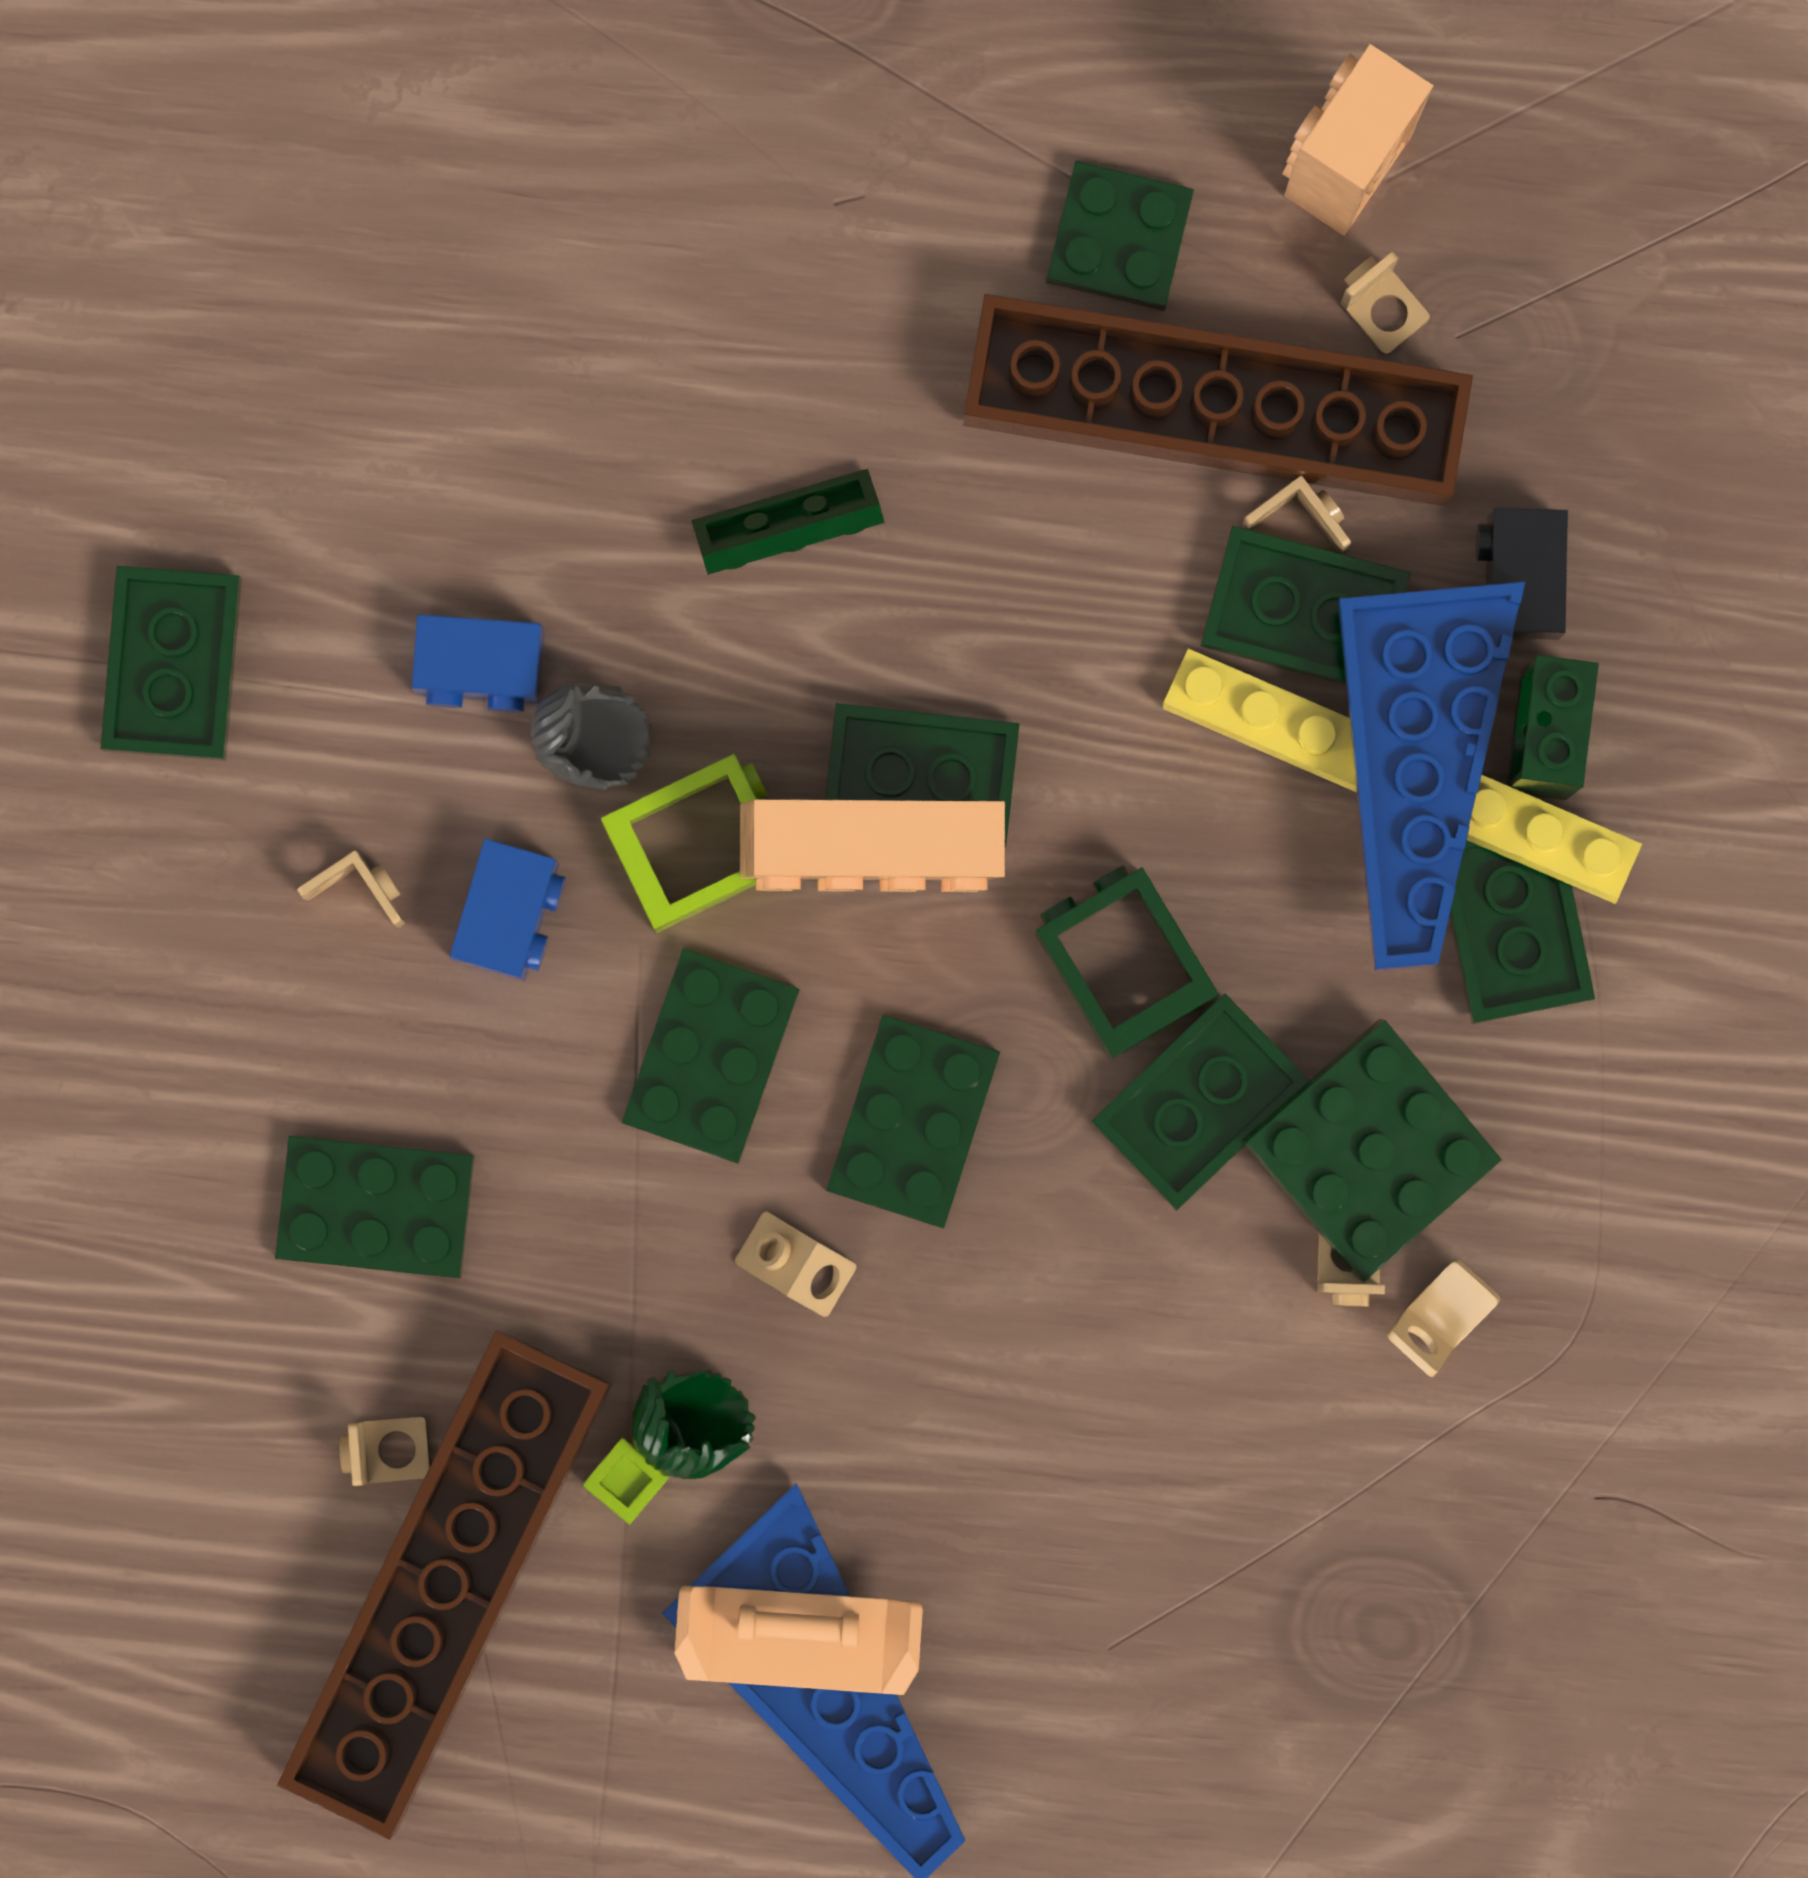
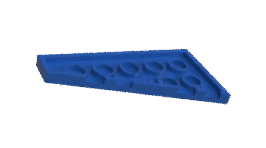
M1525 582L1340 598L1338 601L1374 971L1434 966L1439 963L1455 893V885L1463 850L1466 845L1473 806L1479 788Z
M797 1483L690 1585L850 1596ZM678 1598L662 1612L675 1628L677 1624ZM729 1683L914 1878H928L965 1842V1837L898 1695Z

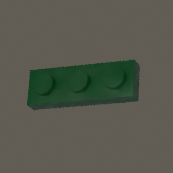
M868 469L691 520L707 575L726 569H737L750 562L784 552H795L808 545L842 535H853L866 528L885 523Z

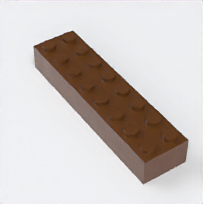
M984 294L963 426L1295 481L1302 475L1308 484L1447 507L1454 495L1473 375Z
M501 1330L495 1331L277 1784L278 1787L388 1840L395 1836L612 1385L611 1383Z

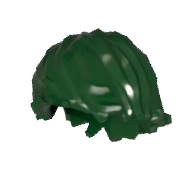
M710 1369L689 1371L676 1376L674 1371H668L667 1375L659 1382L655 1377H651L647 1380L648 1385L642 1386L639 1398L632 1412L631 1427L634 1445L645 1458L646 1464L660 1471L661 1475L679 1477L681 1479H702L721 1470L750 1449L749 1443L754 1439L752 1432L755 1430L752 1423L756 1420L754 1413L749 1411V1401L741 1390L737 1391L734 1386H731V1379L727 1377L722 1378L720 1373L713 1374Z

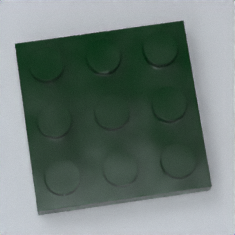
M1383 1019L1376 1021L1241 1140L1358 1280L1363 1282L1502 1161L1388 1022Z

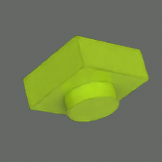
M622 1437L582 1486L630 1525L670 1476H663L653 1466L646 1464L645 1458L638 1452L636 1447Z

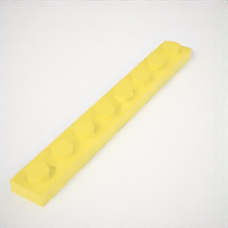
M1191 649L1187 650L1163 702L1164 710L1357 792L1349 717ZM1481 775L1469 824L1468 841L1611 903H1617L1642 843Z

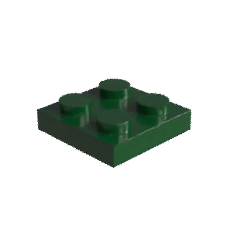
M1075 161L1046 283L1165 311L1194 189Z

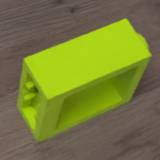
M732 754L601 818L656 933L756 886V879H740L739 871L670 904L631 824L729 778L741 804L768 796L752 762L741 767L735 754Z

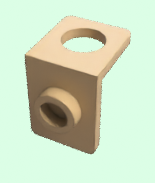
M1394 252L1388 254L1379 263L1371 256L1354 269L1344 279L1349 287L1345 290L1340 302L1343 309L1383 355L1390 354L1425 325L1430 318L1427 310L1394 273L1393 270L1399 259ZM1383 297H1393L1403 303L1406 308L1407 318L1401 328L1390 332L1383 331L1373 323L1371 309L1377 300Z
M1302 475L1247 515L1242 523L1244 529L1251 530L1296 497L1339 554L1347 550L1351 544L1350 539L1338 524L1344 519V515L1335 501L1323 489L1315 494Z
M356 850L297 889L301 898L308 901L357 869L391 922L397 928L406 924L392 902L393 899L401 894L381 864L370 869L361 854Z
M769 1212L762 1213L735 1258L737 1266L823 1317H827L831 1313L856 1270L855 1263L820 1244ZM832 1265L833 1278L830 1285L821 1294L813 1296L811 1293V1283L814 1276L824 1266Z
M1319 1233L1317 1293H1332V1305L1369 1307V1294H1385V1285H1380V1269L1365 1282L1358 1280L1353 1272L1340 1270L1332 1261L1331 1246Z
M1454 1259L1403 1311L1388 1332L1387 1337L1428 1376L1433 1377L1441 1369L1453 1349L1497 1306L1500 1296L1461 1260ZM1408 1332L1420 1337L1430 1349L1431 1354L1419 1349L1411 1340Z
M424 1417L348 1423V1436H340L339 1449L342 1473H351L353 1486L368 1483L424 1479L430 1468L427 1421ZM394 1431L408 1434L415 1443V1456L411 1463L403 1468L388 1466L382 1460L379 1452L382 1439Z

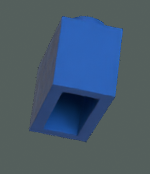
M417 615L412 689L417 695H426V705L462 708L463 698L488 700V710L511 713L524 712V703L539 704L544 629L541 623Z
M484 838L449 957L453 961L521 981H525L528 969L539 971L549 936L539 933L546 910L557 911L566 881L565 876L557 874L558 861L554 858Z

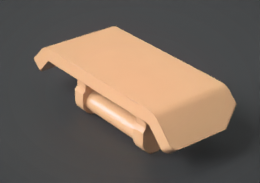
M682 1586L678 1597L674 1654L686 1680L904 1695L919 1671L923 1609L919 1602L897 1599L715 1586Z

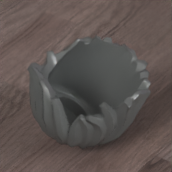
M566 682L563 687L551 692L538 704L531 721L530 735L533 738L531 746L536 753V760L556 778L583 787L606 790L609 786L627 785L630 779L636 778V771L644 765L643 760L650 757V750H648L647 746L652 739L651 724H647L645 717L648 714L643 708H640L639 704L635 703L634 695L623 693L621 687L598 683L578 682L569 684Z

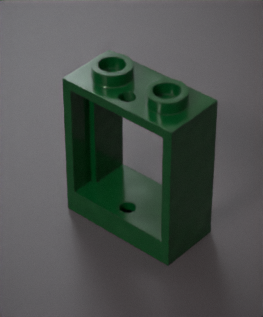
M1536 655L1521 670L1507 786L1530 796L1567 800L1583 788L1599 663ZM1527 726V728H1526V736H1525L1524 733H1523V729H1524V727Z
M1122 865L1095 881L1093 885L1098 893L1081 904L1076 905L1070 896L1040 914L1045 925L1035 932V936L1110 1060L1219 995L1143 867L1129 874L1125 865ZM1136 891L1190 980V983L1117 1027L1112 1028L1060 941L1059 936Z

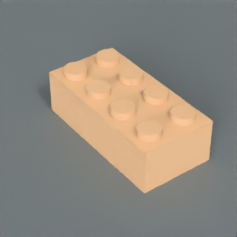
M1371 44L1360 59L1349 54L1329 84L1331 88L1325 96L1326 102L1320 109L1314 106L1294 137L1296 140L1290 149L1292 152L1286 161L1288 164L1282 173L1289 178L1284 197L1344 237L1412 137L1434 86Z
M751 800L740 804V879H756V891H793L801 889V879H818V891L828 892L863 890V880H879L880 892H917V890H925V880H941V892H978L988 890V880L1005 877V801Z

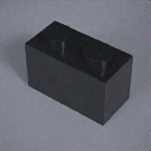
M1493 508L1488 515L1487 524H1478L1476 559L1477 561H1487L1486 585L1525 582L1513 631V639L1559 640L1566 633L1568 510Z

